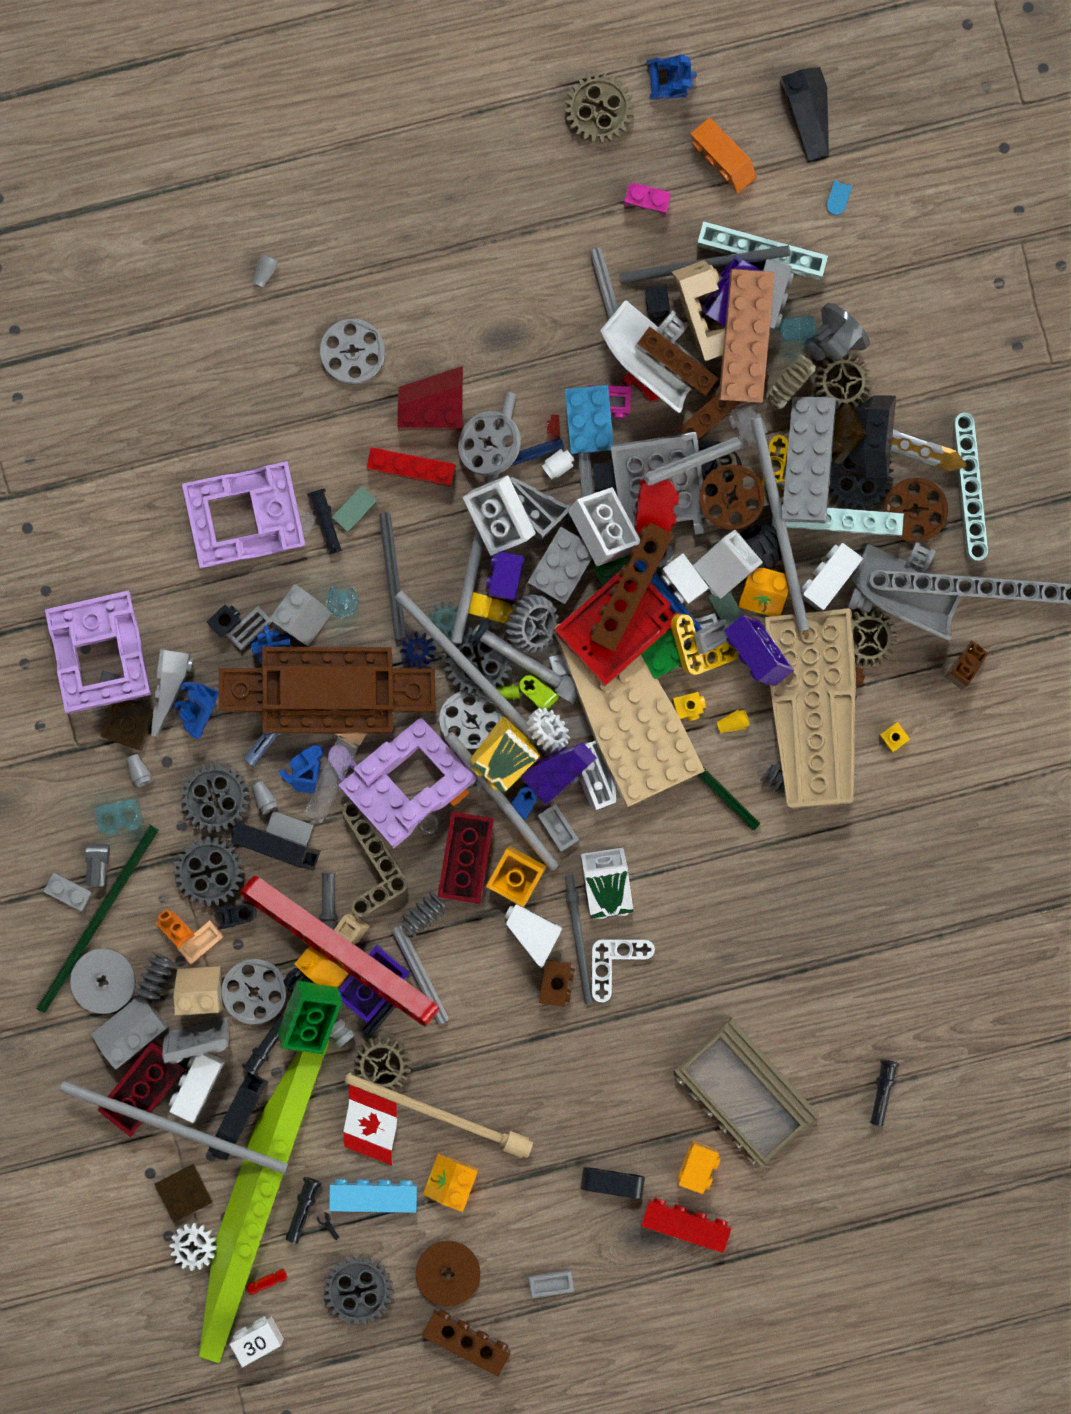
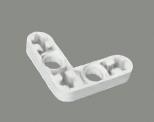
M601 939L593 944L592 995L596 1001L606 1002L611 997L612 959H649L655 951L652 942L645 939ZM600 943H604V947H608V951L604 952V959L609 958V962H595V958L600 959V953L596 951V947H599ZM621 943H626L629 946L630 951L627 955L622 956L617 952V947ZM632 943H637V948H641L644 943H647V947L651 948V951L647 952L645 956L641 951H636L637 956H632ZM605 965L608 968V974L605 977L597 976V966ZM595 979L600 981L609 980L608 984L604 983V990L608 991V994H605L602 999L595 993L600 989V983L595 984Z

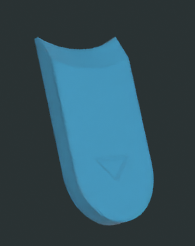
M834 180L827 202V209L831 214L839 215L843 213L853 185H845Z

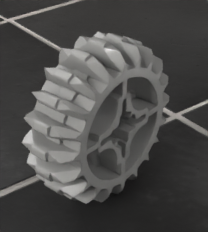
M537 595L523 596L522 600H516V606H511L512 613L507 614L510 617L509 621L506 622L509 628L505 632L510 634L508 640L520 651L529 653L542 651L543 648L548 647V642L553 641L554 628L558 625L556 619L559 616L555 614L557 609L552 606L553 603L545 597Z

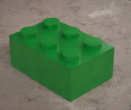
M302 981L296 982L278 1030L281 1048L323 1054L343 1003L338 987Z

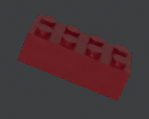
M451 811L437 897L476 904L481 903L494 818Z
M154 1040L108 1097L152 1113L188 1067L181 1061L178 1063H164L162 1056L163 1047ZM101 1106L97 1109L98 1112L129 1137H132L143 1124L142 1121Z

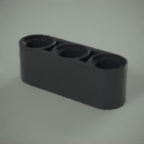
M583 1167L580 1189L642 1199L645 1177Z

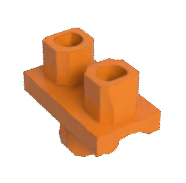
M166 909L158 915L159 921L155 923L156 926L178 949L188 939L195 936L194 932L173 911L170 912Z

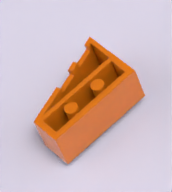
M710 117L690 133L693 140L691 144L698 153L702 152L705 155L706 161L717 169L721 177L729 183L737 194L757 178L751 159Z

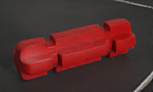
M280 1269L275 1274L271 1273L258 1279L257 1282L253 1281L247 1284L246 1289L249 1295L252 1296L257 1294L259 1290L263 1291L277 1285V1282L281 1283L287 1280V1273L284 1269Z

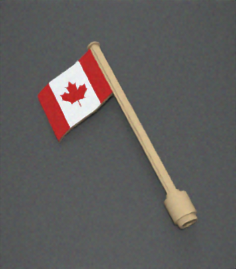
M348 1073L345 1077V1084H349V1106L344 1126V1146L348 1149L393 1166L392 1146L397 1126L398 1103L500 1143L502 1151L516 1157L527 1158L531 1152L533 1142L529 1141L528 1137L509 1131L507 1134H501L354 1076L352 1073Z

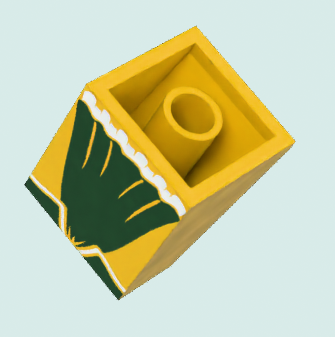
M503 716L470 758L473 765L471 768L478 776L484 775L488 779L487 783L495 791L499 789L504 793L540 755L535 745Z

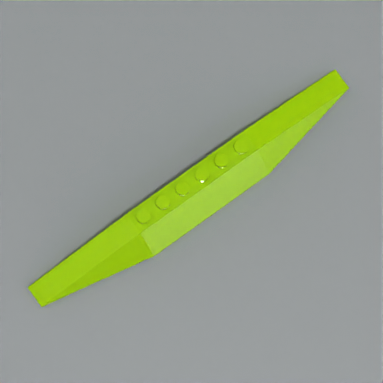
M331 1037L328 1039L323 1054L297 1051L257 1120L247 1149L288 1163ZM243 1159L216 1238L217 1240L214 1244L218 1246L216 1250H213L216 1256L211 1261L199 1357L216 1363H220L284 1175Z

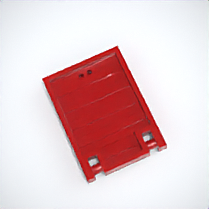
M620 572L554 629L556 635L604 687L671 628L672 618L679 614L678 612L675 614L669 609L671 604L650 582L615 652L591 641L592 635L589 633L594 623L599 624L602 618L599 613L604 603L609 604L612 598L609 596L613 585H619L622 579L619 576ZM633 581L631 584L626 582L624 585L625 591L629 593L634 592L637 588L636 583ZM618 600L614 604V609L617 612H623L627 607L626 602L623 600ZM662 614L667 619L665 623L659 618ZM607 620L604 624V628L609 632L614 631L617 627V623L614 620Z

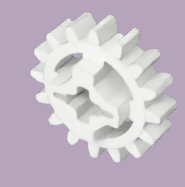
M538 708L528 717L527 724L531 726L528 728V731L533 734L531 738L536 739L537 745H542L545 751L549 748L551 753L554 751L559 752L569 743L567 740L570 739V736L566 734L569 732V729L564 727L566 723L564 721L561 722L559 720L560 716L554 715L553 710L548 712L546 708L542 710Z
M196 1222L193 1223L192 1228H190L189 1224H185L184 1230L181 1228L177 1229L179 1235L171 1237L175 1241V1243H171L169 1246L175 1249L171 1256L176 1255L178 1257L175 1263L181 1261L183 1269L190 1265V1271H193L197 1265L200 1270L203 1268V1263L205 1265L211 1263L208 1258H215L216 1256L212 1253V1250H216L218 1246L213 1245L212 1242L217 1239L216 1237L211 1238L209 1236L212 1230L204 1231L206 1226L204 1224L200 1228H198ZM190 1233L187 1241H181L185 1234ZM200 1235L205 1238L206 1242L200 1238ZM194 1242V1245H195V1246H198V1247H201V1248H198V1249H196L195 1251H193V1248H192V1247H189V1246H187V1245H190L191 1243ZM181 1251H183L187 1255V1258L183 1256ZM200 1252H206L202 1259L197 1260Z

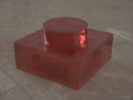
M550 415L551 420L546 421L547 433H551V439L560 438L559 415Z

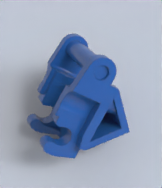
M682 54L667 59L656 57L647 60V66L650 69L652 93L650 94V100L687 98L688 89L693 88L692 79L697 77V72L691 71L690 57ZM658 66L661 69H666L668 75V83L661 85V87L659 86Z
M183 682L181 690H188L187 697L189 699L188 701H175L173 708L176 710L181 709L178 717L183 722L184 730L191 737L200 739L216 704L219 691L201 683Z
M313 745L291 759L292 762L289 764L293 768L291 775L286 770L279 771L281 777L291 784L295 791L309 794L315 793L321 767L319 759L324 755L323 748Z

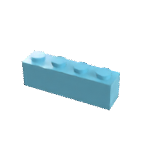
M335 1179V1183L330 1184L329 1211L416 1213L417 1184H413L412 1180H400V1184H391V1180H378V1183H370L368 1179H358L357 1183H348V1179Z

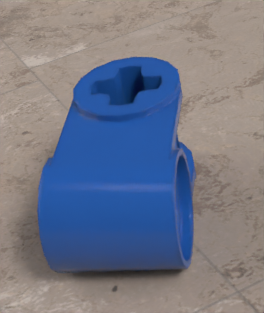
M524 783L510 804L525 821L534 807L538 796Z

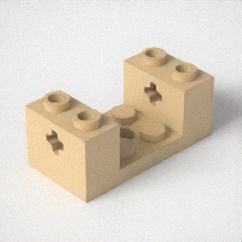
M703 260L673 271L672 274L697 351L705 361L723 355L725 326L719 322L707 326L705 319H702L701 314H699V311H702L698 298H696L718 290L717 282H720L716 269H713L712 265H708Z

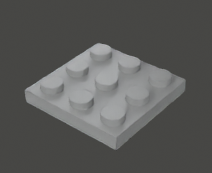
M228 1017L166 1032L164 1034L162 1052L164 1063H178L186 1057L197 1058L204 1055L205 1052L223 1051L225 1047H228L230 1024Z

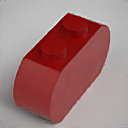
M644 478L640 481L634 523L638 534H640L644 526L648 527L650 523L668 532H671V526H675L676 513H673L674 505H678L679 493L676 492L670 478L652 485H647Z

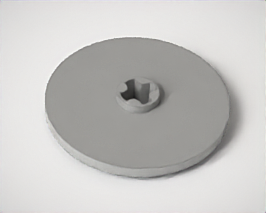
M96 949L86 953L76 962L71 973L70 984L75 999L82 1007L94 1013L105 1014L117 1011L130 1000L135 989L136 979L132 965L122 954L111 949ZM105 975L109 983L101 987L97 979Z

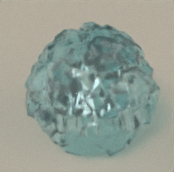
M349 585V592L347 590H340L338 593L337 586L331 587L326 597L327 607L339 619L347 618L354 614L360 601L356 590L351 585Z

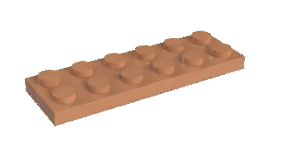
M743 269L730 270L719 389L720 400L763 403L775 272Z

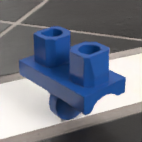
M268 625L264 626L265 632L257 634L258 641L251 642L252 653L256 654L259 663H262V647H289V633L279 635L278 629L270 631Z

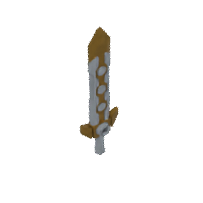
M893 429L891 451L947 471L966 467L965 461L956 450L927 442Z

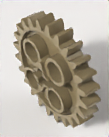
M595 73V79H591L587 75L586 82L579 79V87L574 84L572 85L575 93L568 92L567 94L571 100H565V105L570 106V108L565 109V113L571 115L566 118V121L573 122L570 126L571 130L578 128L576 136L584 134V141L588 137H592V143H595L596 138H599L601 144H603L604 138L607 137L612 142L613 134L619 138V130L626 132L624 124H631L630 119L627 117H632L634 112L628 110L634 107V103H628L632 99V95H625L628 87L621 89L622 81H619L617 84L614 83L615 76L607 80L606 73H604L602 79H599L598 73ZM591 90H597L600 96L593 99L589 97L588 93ZM610 99H616L619 101V106L612 108L607 102ZM582 100H587L590 104L583 103ZM600 104L603 105V110L596 112V107ZM582 109H588L591 115L588 118H582L579 112ZM609 113H614L617 117H612ZM602 118H607L610 121V125L602 127L598 121Z

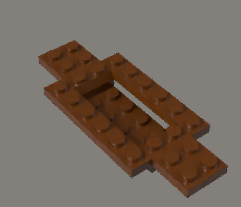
M262 647V668L218 669L219 712H262V734H392L393 712L436 711L435 669L393 668L392 647ZM285 709H371V711H284V710H285Z

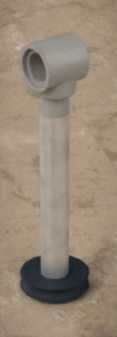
M483 617L471 633L467 644L472 643L473 647H475L479 641H482L553 686L558 696L574 704L578 694L570 676L563 675L561 677L488 631L487 628L490 620L485 621V617Z

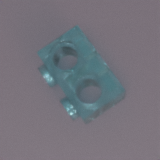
M139 798L94 807L99 833L105 832L106 836L117 834L120 828L126 827L127 831L140 829L139 824L144 823ZM128 809H132L135 812V819L131 822L125 818V812ZM108 813L114 817V823L111 826H107L104 823V816Z

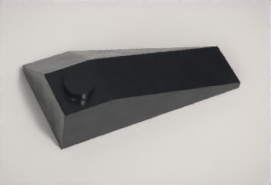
M821 68L801 69L782 76L780 84L808 162L829 155L828 90Z

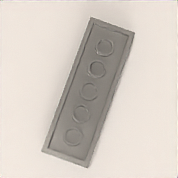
M794 396L792 398L782 511L783 522L826 523L836 398Z

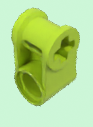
M524 676L519 681L521 692L541 710L546 708L548 711L559 698L549 687L543 685L533 676ZM525 680L534 681L532 684L534 687L533 690L524 689V687L526 686L524 684Z

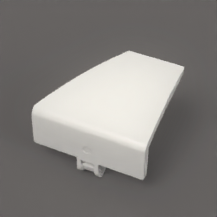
M624 301L603 326L601 333L619 362L680 413L684 400L691 389L637 349L635 345L650 326L706 368L675 342L689 326V323H684L675 315L674 311H671L660 326L657 327L628 301Z

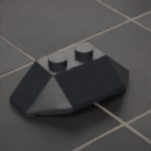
M874 395L854 409L867 436L847 457L867 479H888L896 404V396Z

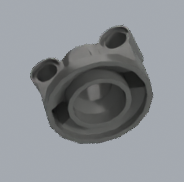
M827 303L821 308L822 326L803 344L817 362L825 357L838 361L848 350H865L870 345V339L862 326L849 313L835 304Z

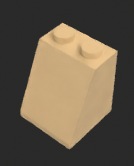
M221 966L177 969L174 988L175 1015L219 1013L224 1009Z

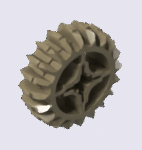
M847 354L845 360H843V357L838 361H833L829 358L831 364L824 360L822 364L825 369L823 367H818L817 369L822 375L814 376V379L820 381L814 384V388H821V390L816 392L817 396L824 394V397L836 398L828 391V387L839 391L841 399L836 398V411H839L840 406L845 403L850 404L853 409L857 408L855 401L860 405L864 403L861 397L868 398L869 396L864 390L872 389V386L866 384L872 381V377H865L870 370L866 369L863 371L861 369L865 366V362H862L860 365L856 364L859 359L857 356L853 359V362L850 361L851 354ZM838 366L837 378L826 381L827 373L832 368ZM844 366L852 368L859 377L849 376ZM841 376L850 382L845 385V389L836 383L840 381ZM860 384L858 393L848 399L849 387Z
M803 355L797 357L767 392L766 399L778 409L783 408L813 374L816 366Z
M874 609L870 611L869 616H867L865 610L862 611V617H860L858 612H855L854 617L856 620L852 619L853 629L857 631L856 633L860 637L859 643L854 648L855 664L857 665L861 659L862 667H866L867 661H870L871 667H875V660L880 665L883 664L881 657L883 656L888 660L890 656L886 652H895V649L890 647V644L895 645L898 642L891 640V637L898 634L897 632H890V629L895 627L894 624L887 626L886 623L890 618L886 617L884 620H881L882 612H879L877 617H875ZM861 621H873L877 625L872 630H866L858 623ZM882 629L886 638L883 648L877 640V635ZM876 630V632L873 634V637L871 638L873 643L870 644L869 641L861 646V644L864 642L866 638L864 636V633L867 632L868 635ZM869 646L876 650L878 654L865 656L859 652L864 647Z
M378 1036V1043L376 1044L370 1038V1047L363 1043L362 1047L365 1051L357 1050L356 1053L361 1058H354L353 1061L360 1063V1066H354L353 1070H360L361 1073L356 1075L359 1078L363 1077L364 1080L384 1088L390 1087L392 1091H396L394 1084L401 1088L403 1084L400 1079L408 1080V1077L403 1073L411 1072L410 1068L405 1067V1065L411 1064V1060H404L409 1055V1052L401 1053V1050L405 1047L403 1044L399 1048L395 1047L398 1043L397 1039L392 1044H389V1036L386 1037L385 1043L382 1042L381 1036ZM377 1048H387L386 1053L382 1057L368 1054ZM393 1052L399 1058L400 1071L395 1069L390 1063V1057ZM386 1056H388L386 1060V1066L388 1067V1069H383V1071H380L377 1075L376 1073L379 1070V1065L377 1064V1061L380 1060L381 1062L385 1059ZM365 1060L369 1061L375 1068L372 1078L366 1073ZM384 1073L396 1077L386 1083L377 1082Z

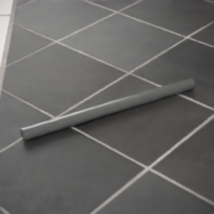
M789 245L623 272L620 273V280L623 284L672 276L673 271L703 260L708 265H712L714 269L728 266L736 255L751 263L791 256Z

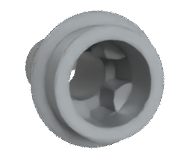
M262 254L257 260L252 282L264 287L278 267L276 266L278 260Z
M138 754L126 759L131 782L135 784L136 788L143 787L152 782V775Z
M263 781L252 785L258 811H261L264 815L278 808L277 799Z

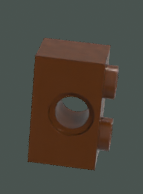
M546 959L539 1003L565 1007V1002H570L571 990L567 988L568 982L573 981L575 968H571V963ZM559 977L563 980L564 983L560 989H554L551 986L553 978Z

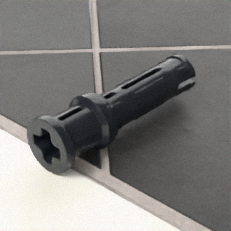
M323 488L310 492L307 496L310 497L314 507L313 515L318 516L330 555L335 553L333 544L336 552H340L342 549L329 513L332 508L327 503L325 497L326 489Z
M282 1014L279 1015L259 1047L252 1049L253 1053L248 1061L241 1065L256 1077L259 1075L258 1071L265 1061L268 1062L270 1057L268 1054L279 1040L278 1030L284 1017Z
M886 1059L880 1060L882 1066L880 1075L876 1079L879 1085L870 1121L871 1124L878 1126L884 1125L883 1122L891 1086L893 1087L896 1083L894 1080L896 1068L900 1065L898 1062ZM882 1095H883V1100H882L881 1109H880V1113H879L880 1103H881V1099H882Z
M310 1177L303 1178L304 1185L301 1193L297 1195V1208L285 1240L291 1243H299L310 1207L316 1202L314 1198L318 1187L322 1185V1182Z

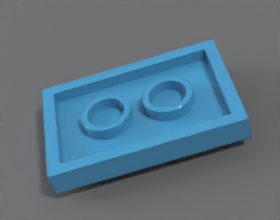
M608 385L565 389L571 454L611 450L610 445H613Z

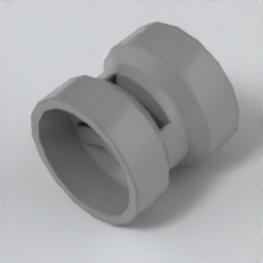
M854 588L847 608L854 610L858 607L861 613L865 610L868 615L873 602L859 589Z
M339 1019L334 1024L330 1037L335 1040L334 1044L339 1049L355 1034L345 1027V1022L342 1019Z

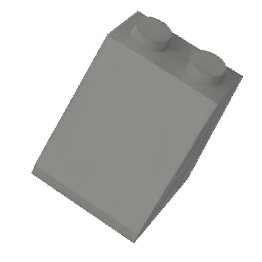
M294 584L270 617V620L306 646H309L333 611Z

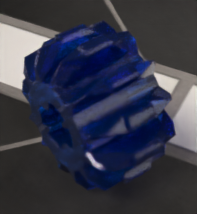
M416 631L414 632L415 639H412L409 634L406 635L410 642L409 644L405 641L401 642L407 649H401L400 653H408V655L403 657L404 662L412 658L409 663L410 667H413L415 661H417L418 668H422L421 660H424L425 664L429 665L430 662L426 657L435 658V655L429 653V651L436 650V646L428 647L434 641L433 638L425 642L427 633H423L421 639H419V633ZM414 645H423L422 655L418 656V653L416 655L413 654L415 650Z

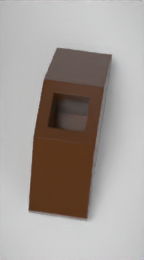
M971 640L952 664L945 677L961 690L968 687L988 653L982 646Z

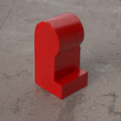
M629 372L622 380L626 387H630L633 384L638 388L648 402H656L660 399L657 394L632 373Z

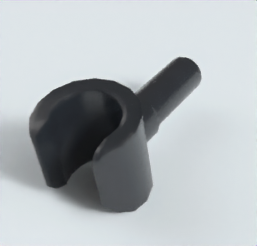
M324 1212L327 1216L326 1222H322L320 1217L317 1216L318 1223L325 1225L333 1238L337 1240L339 1235L330 1222L331 1215Z

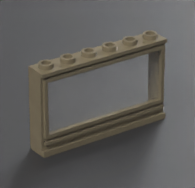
M732 1018L727 1020L674 1069L677 1073L674 1076L682 1086L685 1083L691 1089L688 1093L696 1102L701 1100L706 1105L703 1109L711 1118L714 1115L720 1121L717 1125L725 1134L730 1132L735 1137L732 1140L733 1143L740 1150L744 1148L749 1153L747 1158L754 1166L759 1164L763 1167L813 1120L820 1116Z

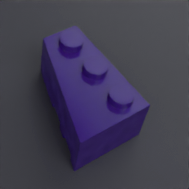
M581 742L534 762L520 778L547 805L597 757Z

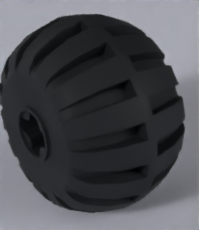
M755 525L739 534L762 560L763 563L757 568L769 569L782 559L776 529L772 525Z

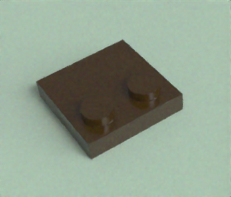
M846 403L835 414L832 460L837 464H840L867 436L854 409Z
M128 700L113 703L100 737L142 751L153 721L154 710Z
M194 1163L155 1183L174 1222L213 1203Z

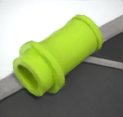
M512 684V686L496 687L497 691L505 699H513V701L520 699L519 686Z

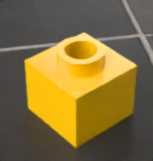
M898 722L879 734L891 752H894L910 740ZM893 733L899 735L898 741L892 740Z

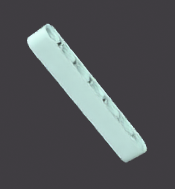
M961 413L954 418L952 423L954 447L964 461H970L973 465V469L970 472L965 471L963 468L957 469L964 542L967 558L977 562L986 557L988 546L975 423L970 414ZM960 418L966 419L968 421V428H960L958 420ZM961 440H968L971 448L969 450L962 449L960 445ZM966 482H971L975 485L974 493H969L965 490ZM969 503L977 506L976 514L968 512L967 506ZM972 524L979 527L980 533L978 536L970 533L969 528ZM973 546L981 548L982 554L980 557H975L972 554Z

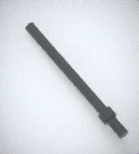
M567 875L565 876L567 893H565L566 901L569 902L584 1003L589 1004L593 1003L577 902L579 894L575 889L574 876Z

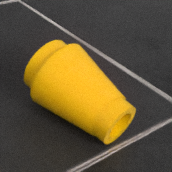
M738 709L717 721V725L722 734L724 732L745 730L747 726H750V722L745 709L741 711Z

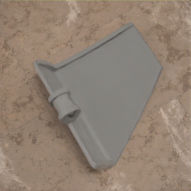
M915 542L907 561L868 544L861 556L863 559L856 567L851 580L867 598L886 612L950 641L952 637V617L962 596L879 590L872 588L867 582L868 574L875 569L931 573L927 569L936 550H929L920 546L919 542ZM879 573L874 576L873 582L875 585H880L883 582L882 574ZM898 575L895 578V585L901 587L905 579L902 575ZM924 577L917 579L916 585L918 588H923L926 585ZM944 578L938 581L937 585L940 590L947 587V581ZM959 585L960 591L963 592L964 587Z

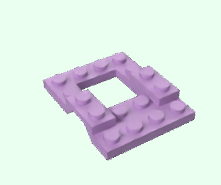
M288 461L267 465L251 471L226 474L182 484L200 569L306 546ZM250 493L258 534L217 542L208 501Z
M129 590L45 609L48 629L54 645L57 674L66 714L151 695L137 618L134 613ZM117 638L124 677L83 687L77 647Z
M420 717L390 743L386 741L353 768L355 772L338 786L394 849L411 835L422 819L432 811L446 806L477 779L423 718ZM420 749L444 777L430 789L427 786L412 800H409L387 775Z

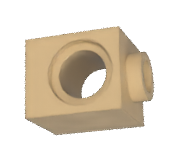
M354 913L344 915L334 931L352 944H356L370 926L354 915Z

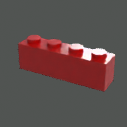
M371 447L366 468L372 472L452 487L456 465L454 463Z
M654 1197V1200L648 1199L640 1223L642 1227L724 1253L732 1229L731 1226L727 1225L728 1221L717 1217L715 1221L708 1219L707 1214L695 1211V1214L687 1212L686 1207L675 1204L674 1207L666 1205L667 1201Z

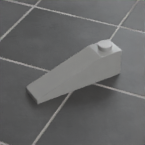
M160 649L157 678L160 680V685H157L155 690V701L158 704L154 707L151 736H159L181 691L182 684L188 676V671L192 672L193 659H190V654Z

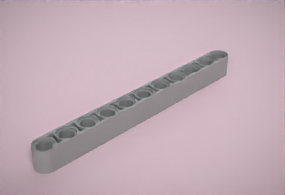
M882 569L870 571L867 577L868 584L872 588L879 590L1071 604V599L1066 597V591L1071 588V583ZM879 573L882 574L883 582L880 585H875L873 582L874 576ZM898 575H902L905 579L901 587L895 585V578ZM919 577H924L926 580V585L923 588H918L916 585ZM945 578L947 587L940 590L937 585L938 581ZM962 580H967L969 584L968 589L963 592L960 591L959 583ZM987 581L990 584V589L988 592L982 593L980 586L983 582ZM1005 583H1009L1011 586V591L1007 595H1004L1002 592V586ZM1026 585H1031L1032 593L1029 596H1025L1023 593V588ZM1048 586H1051L1054 593L1051 597L1047 598L1044 591Z

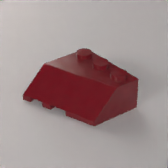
M463 366L400 386L398 388V430L462 431Z

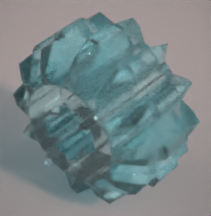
M811 315L786 317L780 322V333L785 340H799L815 336L817 327L815 319Z
M440 602L442 609L439 610L437 606H433L437 614L429 613L428 616L435 618L432 622L437 624L436 627L441 629L443 634L447 631L448 637L451 638L452 633L450 630L454 629L459 606L452 611V602H449L448 609L445 608L444 602ZM444 614H448V617L452 616V620L449 621L447 626H445L444 622L442 624L440 622Z

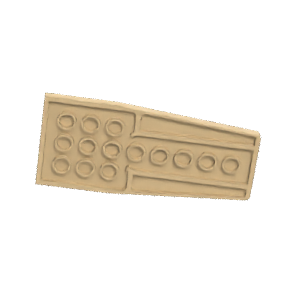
M849 608L806 613L809 629L804 631L798 630L795 614L765 617L767 632L795 670L778 685H770L787 805L791 808L850 804L854 800L856 690L852 610Z
M554 632L598 749L626 807L632 806L705 771L676 710L657 678L654 679L642 655L604 687Z

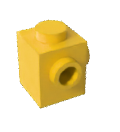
M698 692L672 699L677 715L680 719L687 718V722L700 719L699 714L704 713L703 709L706 708L704 696H699Z

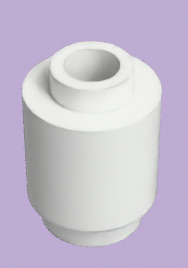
M560 449L545 460L546 463L542 467L551 479L558 478L573 467L571 462L574 461V458L568 450L563 452Z

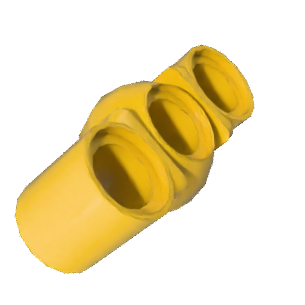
M473 592L468 613L506 624L510 618L507 614L512 613L511 606H516V604Z

